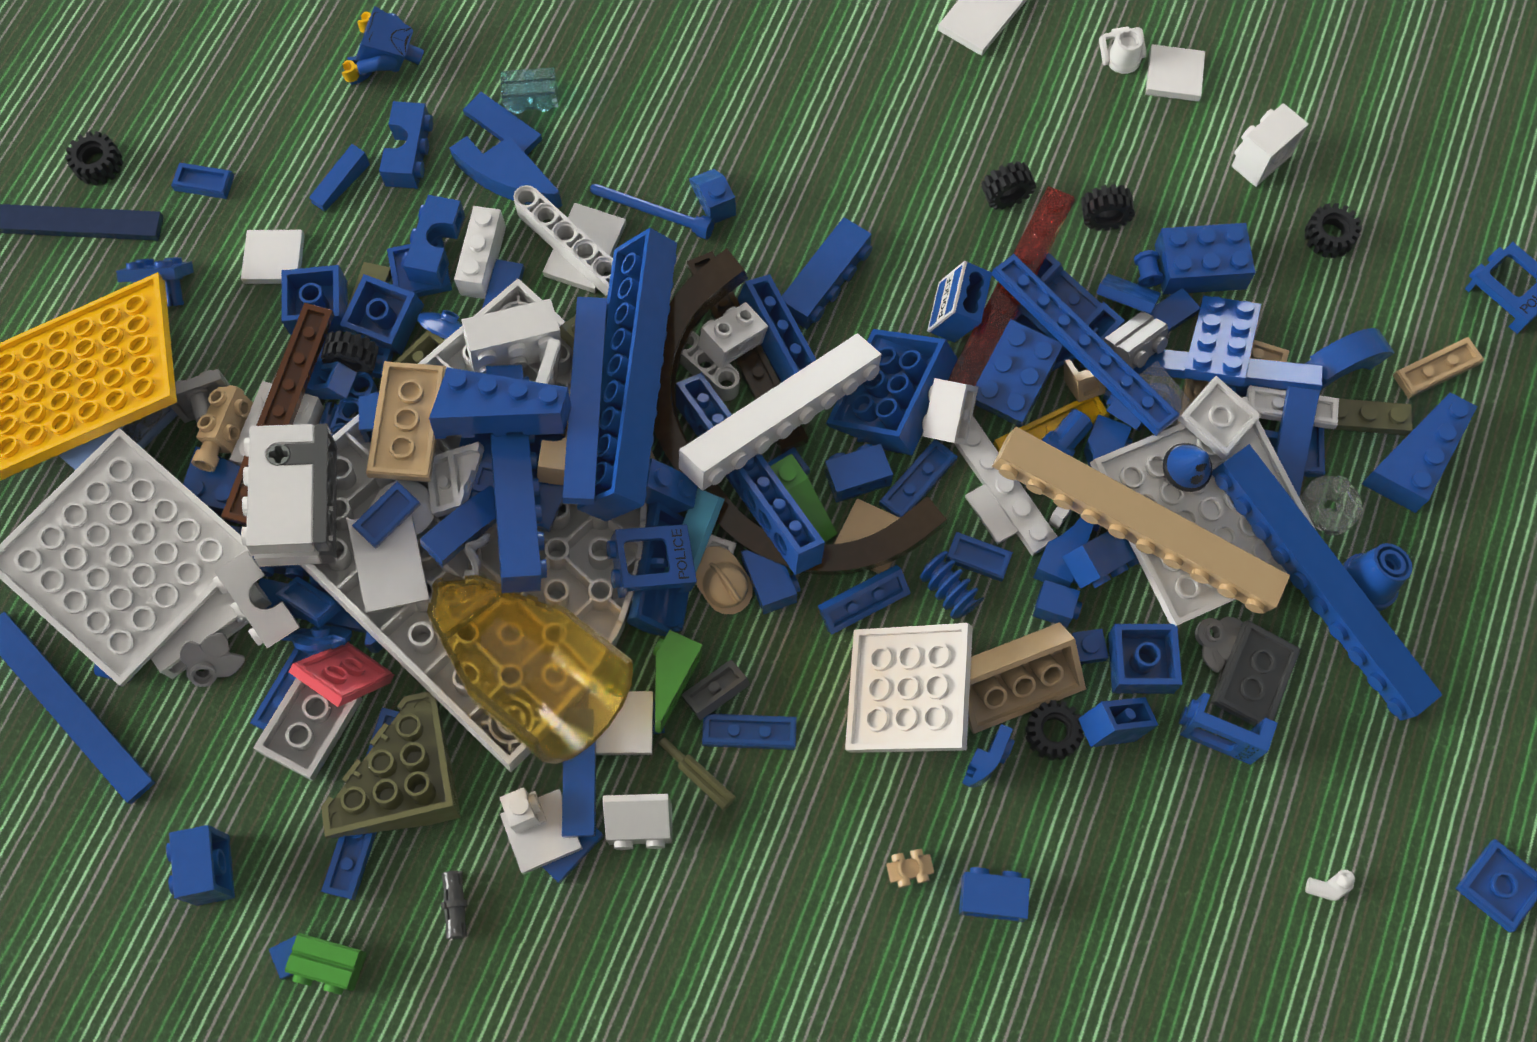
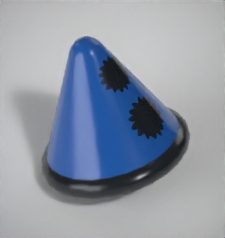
M1190 443L1177 444L1171 447L1164 456L1163 472L1171 485L1181 491H1199L1209 483L1212 477L1213 469L1210 457L1206 451L1197 445Z

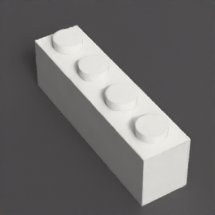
M256 581L250 589V598L257 607L265 609L272 603ZM218 589L156 652L151 660L160 673L174 679L187 669V666L180 658L181 648L186 641L201 644L207 636L214 633H224L228 639L249 623L247 618L240 620L230 606L235 601L229 592L222 594Z

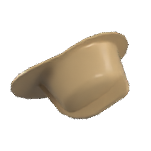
M720 546L706 548L696 572L697 587L715 611L722 614H736L742 611L752 598L753 586L749 576L729 550Z

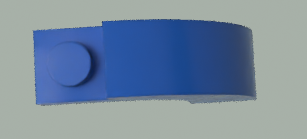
M1368 328L1331 343L1310 356L1311 360L1305 364L1323 366L1322 390L1352 371L1361 368L1372 369L1395 354L1380 330Z

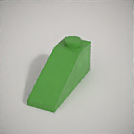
M791 453L770 466L822 539L827 542L835 537L838 533L810 480Z
M669 630L665 639L660 638L657 641L653 650V655L656 656L655 732L660 734L702 658V644Z

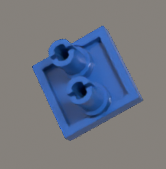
M182 257L164 258L162 261L155 262L154 259H139L136 262L126 263V268L116 271L118 282L134 283L158 272L163 280H165L167 306L184 304L180 279H183V276L194 273L192 261L182 262Z

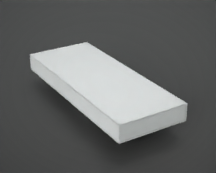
M986 484L965 495L966 500L997 545L1018 533V530Z

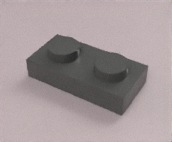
M729 660L681 694V696L698 719L702 720L747 688L750 683L732 660Z

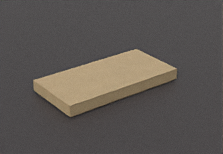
M384 361L366 470L368 478L431 482L437 439H435L429 417L445 375L446 366Z

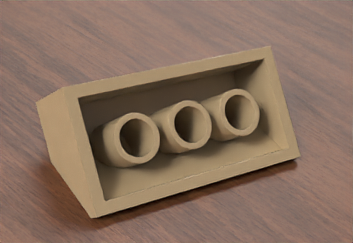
M1060 622L971 657L968 725L973 734L1031 712L1044 702L1048 704L1051 700L1058 701L1086 690L1075 638Z

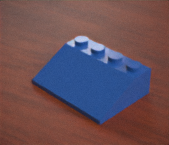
M873 329L867 342L882 354L879 365L880 371L873 380L865 381L852 394L845 395L837 400L826 424L855 438H863L865 442L877 445L881 443L883 449L887 451L913 455L923 434L922 422L928 411L930 402L928 393L934 383V378L948 381L958 358L946 339ZM856 416L861 420L859 424H857Z

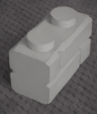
M1141 311L1103 340L1132 369L1136 367L1141 368L1154 353L1159 354L1166 348L1168 344V326L1161 320L1154 319L1152 315Z

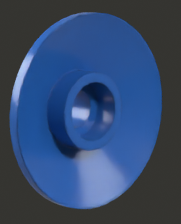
M443 310L441 314L422 312L417 317L421 326L444 339H447L462 326V323L458 321L459 316L449 310Z

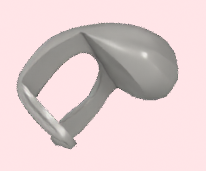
M486 533L477 540L466 543L465 548L444 567L437 561L436 563L449 574L462 577L470 582L475 581L479 577L481 562L476 550L488 544L491 534Z

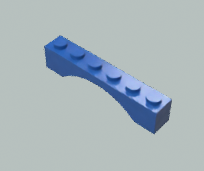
M1098 414L1083 450L1088 466L1091 467L1090 462L1094 459L1132 444L1133 439L1128 437L1132 427ZM1080 517L1061 536L1049 541L1033 578L1042 582L1047 580L1066 587H1070L1071 583L1077 584L1062 556L1091 541L1089 537L1092 530L1097 532L1100 525L1090 524Z

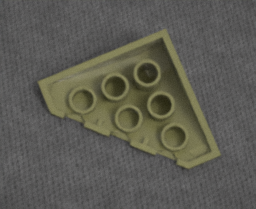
M428 691L403 697L397 705L400 712L390 725L384 723L369 742L374 746L362 762L358 759L354 762L342 778L346 784L334 799L329 796L323 803L321 809L326 839L428 826L461 818L439 704Z

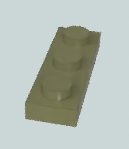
M1339 399L1338 425L1334 430L1409 435L1413 431L1411 404Z

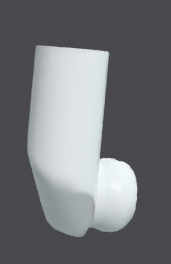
M1340 870L1327 882L1309 877L1305 892L1331 901H1337L1353 889L1355 876L1348 870Z

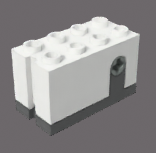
M328 423L315 424V426L313 424L249 426V438L244 439L245 456L249 457L248 467L243 468L244 485L248 486V495L242 499L243 515L247 516V527H242L241 529L242 545L248 548L249 556H254L259 567L322 564V562L323 564L336 563L337 446Z

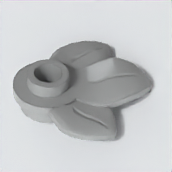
M1225 617L1218 621L1214 618H1207L1200 621L1197 625L1195 638L1202 645L1203 661L1216 673L1222 669L1232 651L1243 623L1239 619ZM1210 628L1213 630L1214 637L1210 635Z
M224 633L211 634L201 644L186 641L180 651L181 661L187 666L188 679L199 687L211 685L217 677L233 675L241 668L245 657L228 652V639ZM200 669H207L206 671H203V672L198 671V670H200Z

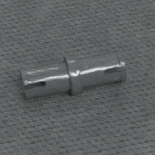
M463 871L442 873L444 902L441 903V910H444L446 939L467 937L465 908L468 906L463 893Z

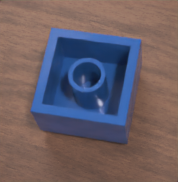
M339 265L281 270L282 323L290 335L293 333L304 302L333 310L334 318L328 333H335L336 331L346 332L340 326V323L348 306L347 280Z
M363 274L340 326L345 331L351 332V335L360 334L361 338L367 337L370 339V342L374 341L376 346L391 349L393 353L402 355L424 304L414 292Z
M1114 624L1108 633L1112 693L1174 694L1182 685L1177 626L1174 624Z
M210 825L170 832V843L166 845V855L172 865V875L169 876L168 883L174 898L196 906L235 898L229 835Z

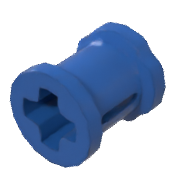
M1143 251L1134 256L1133 259L1140 273L1138 283L1146 288L1159 285L1164 281V275L1159 271L1157 261L1160 257L1157 251Z

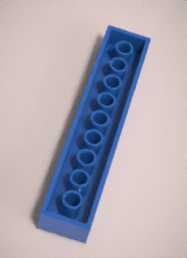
M648 228L614 249L606 308L595 504H577V510L605 522L644 506L647 497L646 486L650 471L649 462L651 447L654 442L653 431L657 416L658 392L661 387L660 375L664 362L663 351L667 337L666 328L670 312L669 304L673 288L674 265L677 259V242L652 228Z

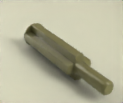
M662 738L659 741V745L679 763L678 768L720 806L723 811L733 803L736 796L727 790L690 754L685 756L666 738Z

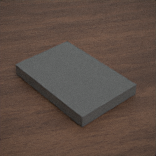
M1249 620L1244 621L1211 703L1253 726H1256L1265 718L1274 720L1301 648Z

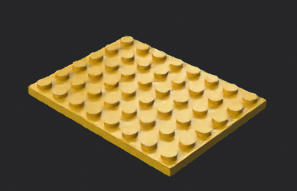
M158 272L0 343V481L177 403L165 280H163Z

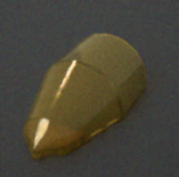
M478 575L465 576V580L444 582L443 578H438L433 582L431 603L428 604L427 610L428 618L468 695L479 709L540 761L558 764L572 759L590 747L608 729L623 707L632 686V659L561 605L555 604L554 607L539 602L538 597L530 594L526 597L515 592L502 593L500 583Z

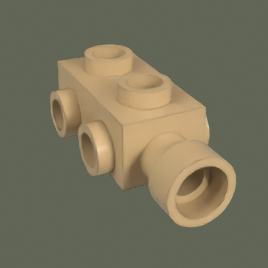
M233 385L217 387V389L210 393L208 397L210 406L207 413L200 417L197 422L199 431L196 438L202 442L200 449L195 451L191 463L203 471L214 472L219 462L218 454L233 452L253 405V402L244 395V391Z

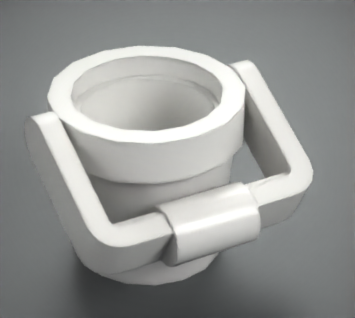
M1127 26L1112 29L1110 33H1105L1099 38L1103 65H1109L1115 72L1121 74L1134 72L1139 67L1142 58H1146L1143 30L1139 27L1129 28ZM1113 39V44L1107 50L1106 40Z

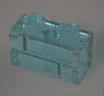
M555 67L500 72L501 97L506 110L512 113H522L530 109L549 111L551 108L559 107L558 81Z

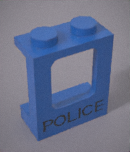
M1512 242L1504 250L1501 247L1496 249L1487 259L1490 262L1488 265L1484 266L1481 263L1471 272L1469 277L1472 280L1465 287V290L1470 292L1475 286L1482 289L1515 318L1508 327L1518 334L1537 316V261ZM1507 257L1512 258L1536 279V284L1521 297L1515 296L1490 274Z
M687 524L615 529L611 539L607 541L608 559H613L614 570L611 571V583L613 588H617L618 598H625L626 594L631 591L678 588V593L691 592L697 583ZM653 540L664 542L669 567L667 573L629 574L624 550L625 543Z
M1205 692L1197 700L1192 699L1189 706H1185L1180 715L1178 724L1183 726L1179 735L1250 765L1268 752L1278 724L1273 720L1265 718L1249 731L1205 713L1204 711L1210 694Z

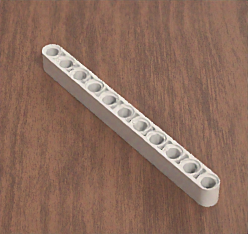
M528 185L517 188L513 197L519 218L606 296L609 289L610 275L601 276L600 274L603 272L611 273L613 258L537 189ZM526 202H533L530 205H523ZM546 219H551V220H552V221L547 222V223L542 222V221H544V220H546ZM563 237H571L569 240H561ZM584 254L591 255L588 258H581V256ZM693 331L686 343L692 347L683 350L679 363L693 376L702 373L721 400H733L739 393L740 377L738 371L730 363L719 369L698 346L700 336ZM703 362H710L712 366L709 368H703L700 366V364ZM728 380L733 382V385L725 387L720 382Z

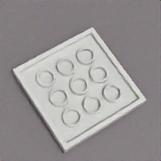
M969 623L854 630L845 750L850 753L967 750L973 626Z

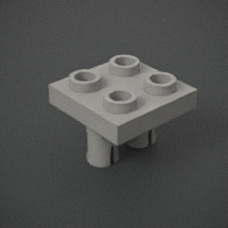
M219 369L204 371L199 376L185 381H176L177 403L170 405V407L184 423L192 420L198 422L200 417L207 413L210 406L208 401L210 393L217 389V387H227L230 384Z

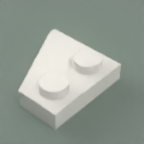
M475 442L434 456L431 482H428L431 512L435 517L448 515L469 500L484 452V446L481 443Z

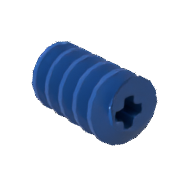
M946 550L935 556L924 566L920 579L922 582L930 581L927 586L930 591L937 590L935 598L940 601L945 599L943 608L945 610L952 609L950 613L951 618L958 619L973 611L984 600V597L975 600L974 597L978 592V588L967 590L966 588L971 580L968 578L960 581L959 578L963 570L960 569L954 572L951 570L956 563L955 560L944 562L948 555Z

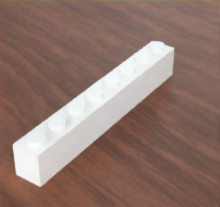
M858 333L679 449V469L702 491L711 485L720 483L734 469L742 468L749 459L757 454H763L769 449L770 445L779 439L787 438L795 428L801 424L809 423L822 410L830 409L837 400L845 395L852 394L859 385L867 380H873L880 371L879 365L882 354Z

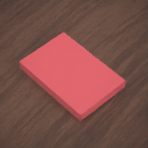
M349 642L335 649L330 648L292 664L289 670L291 675L337 707L390 684L394 677L391 671Z

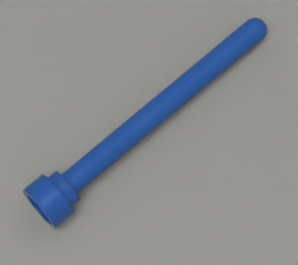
M592 184L590 187V191L594 195L691 228L697 237L708 240L713 232L714 218L705 215L694 218L599 184Z

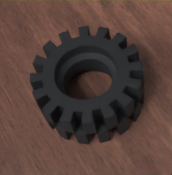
M95 131L94 136L91 132H86L87 137L85 138L81 134L78 135L79 141L72 140L70 144L73 148L67 147L66 152L68 155H65L67 164L78 179L83 180L88 185L90 182L93 185H98L99 180L103 184L108 183L106 180L108 177L113 180L115 178L113 173H120L121 171L118 165L123 166V160L121 159L123 157L108 135H102ZM103 153V156L97 162L86 164L87 159L91 155Z
M1017 161L1015 164L1010 162L1006 167L1003 165L999 166V170H992L990 172L991 175H986L985 181L981 183L989 206L995 210L999 208L1003 210L1007 206L1011 208L1014 207L1015 203H1022V199H1028L1030 197L1029 194H1033L1036 188V183L1028 165L1024 162L1021 164L1020 161Z
M1111 184L1110 188H1106V185H1103L1100 190L1094 188L1092 193L1087 192L1085 197L1081 199L1084 224L1090 229L1095 228L1096 231H1100L1102 228L1105 231H1109L1110 227L1118 229L1120 224L1123 226L1127 225V221L1131 222L1133 216H1135L1132 192H1130L1129 188L1125 189L1123 185H1120L1118 188H1116V184Z
M1330 203L1325 204L1323 208L1321 206L1317 208L1304 230L1306 231L1304 235L1305 240L1309 239L1308 247L1310 248L1314 245L1313 252L1317 254L1320 250L1323 252L1322 257L1325 258L1329 253H1331V258H1336L1338 254L1342 257L1349 252L1361 235L1360 232L1362 230V226H1358L1361 222L1360 218L1354 219L1356 215L1354 210L1348 213L1347 209L1349 207L1344 205L1340 209L1339 203H1334L1332 208ZM1331 224L1338 227L1343 236H1330L1324 231L1323 225Z
M336 331V333L330 332L326 335L321 359L323 363L340 362L355 372L371 374L374 371L379 347L376 346L374 341L370 342V339L367 337L361 338V335L357 333L356 335H351V332L347 331L345 334L341 331Z
M1051 700L1048 704L1044 702L1038 708L1036 707L1027 721L1028 723L1025 727L1027 743H1031L1030 748L1033 752L1037 750L1039 752L1038 756L1041 758L1047 756L1048 760L1052 761L1055 758L1059 760L1065 759L1066 756H1070L1076 751L1084 739L1085 734H1083V729L1078 720L1081 714L1077 715L1075 713L1076 708L1074 706H1071V708L1067 707V702L1061 701L1060 704L1056 703V700ZM1051 719L1061 721L1067 730L1065 739L1059 742L1049 740L1043 732V726L1046 721Z

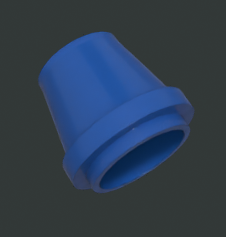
M1388 543L1381 544L1366 553L1355 554L1342 564L1378 611L1388 608L1395 602L1400 588L1412 573V562L1406 552L1400 547Z

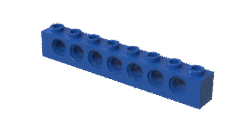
M702 373L676 383V407L697 437L732 415ZM761 454L755 455L742 468L734 469L726 475L728 481L795 575L822 563L825 541Z

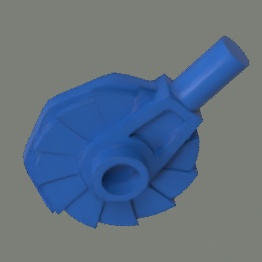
M323 625L320 629L314 626L310 629L301 628L295 630L281 640L293 642L296 649L313 651L317 654L330 648L335 649L345 645L350 641L352 631L340 626Z

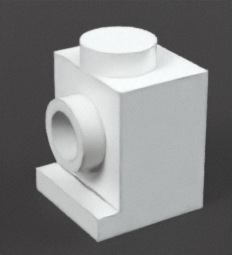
M523 787L499 797L509 826L516 834L547 821L535 791L528 793Z

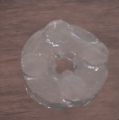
M1322 476L1314 479L1305 488L1300 499L1314 527L1324 531L1323 534L1327 535L1345 533L1351 529L1363 514L1361 497L1355 487L1344 476ZM1327 499L1336 503V511L1333 512L1331 508L1324 507Z

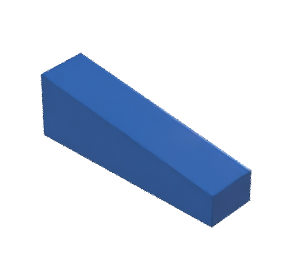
M351 144L310 195L311 202L325 212L370 165L365 152Z

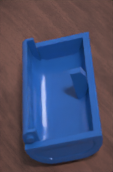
M654 502L650 503L647 507L645 527L682 525L685 518L661 503ZM661 540L643 541L641 559L638 562L636 575L666 573L664 570L665 567H668L664 542ZM678 588L633 591L627 623L644 632L666 637L669 630L679 632L683 630L689 592L678 593Z

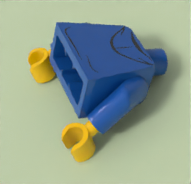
M374 6L372 13L363 12L361 15L362 20L357 21L360 32L364 33L355 59L358 62L355 64L351 60H346L343 63L345 71L342 72L345 81L354 82L359 78V72L360 74L375 71L397 72L400 70L404 59L419 65L424 50L409 44L413 33L411 27L406 25L395 13H386Z

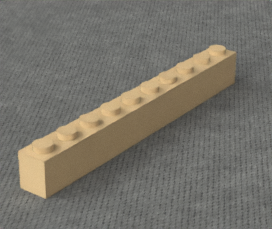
M1015 427L1007 435L992 465L993 468L999 470L1003 477L1010 480L1016 479L1025 484L1029 491L1051 498L1058 507L1073 510L1080 514L1084 521L1090 524H1098L1108 529L1109 534L1132 542L1139 551L1146 554H1154L1163 559V563L1167 566L1189 573L1190 577L1196 582L1213 586L1218 589V593L1231 599L1235 598L1244 603L1245 607L1254 613L1264 614L1276 608L1290 577L1289 574L1018 427Z

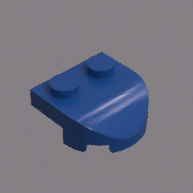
M1001 724L993 737L988 752L979 748L976 749L962 784L971 788L979 787L991 777L999 763L1004 765L1015 740L1010 739L1012 728Z

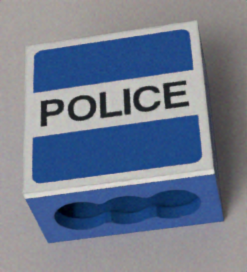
M964 261L939 281L927 332L955 343L981 324L992 272Z

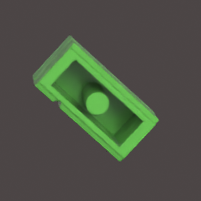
M298 933L292 947V953L287 961L285 972L294 975L293 982L311 987L313 980L325 983L324 991L342 995L344 989L354 991L366 958V952Z

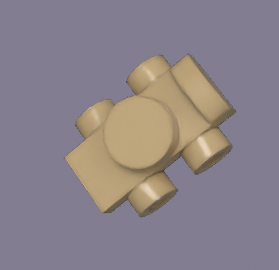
M922 849L910 851V859H905L904 853L892 855V862L886 864L890 884L897 882L898 887L903 888L910 886V880L915 878L917 884L930 881L929 875L934 874L930 854L923 855Z

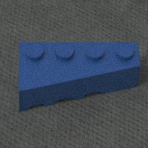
M447 367L429 420L435 439H446L447 435L460 434L462 438L475 437V434L493 433L494 436H506V433L522 432L523 435L564 434L572 407L568 387Z

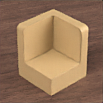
M1070 359L1064 361V381L1078 402L1105 394V386L1088 369L1078 372Z

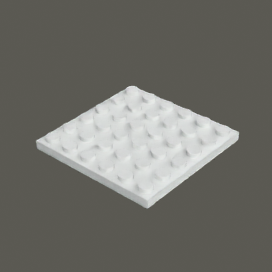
M1246 396L1243 397L1242 399H1243L1244 401H1246V402L1251 406V404H1250V402L1248 401L1247 397H1246ZM1259 420L1223 460L1180 423L1162 431L1157 436L1151 435L1090 462L1091 467L1287 573L1273 559L1271 551L1265 543L1254 534L1252 526L1246 518L1236 511L1233 501L1226 492L1217 486L1213 475L1209 483L1201 490L1185 492L1171 485L1163 472L1164 456L1171 447L1177 444L1190 443L1202 448L1210 457L1212 469H1215L1250 444L1314 527ZM1129 541L1170 624L1178 626L1236 600L1235 598L1231 599L1218 593V589L1209 584L1196 582L1190 577L1189 573L1181 569L1167 566L1163 563V559L1154 554H1146L1139 551L1135 544Z
M118 428L0 544V579L119 686L123 687L218 590L213 581V578L217 577L214 570L248 550V548L242 545L239 533L124 431Z

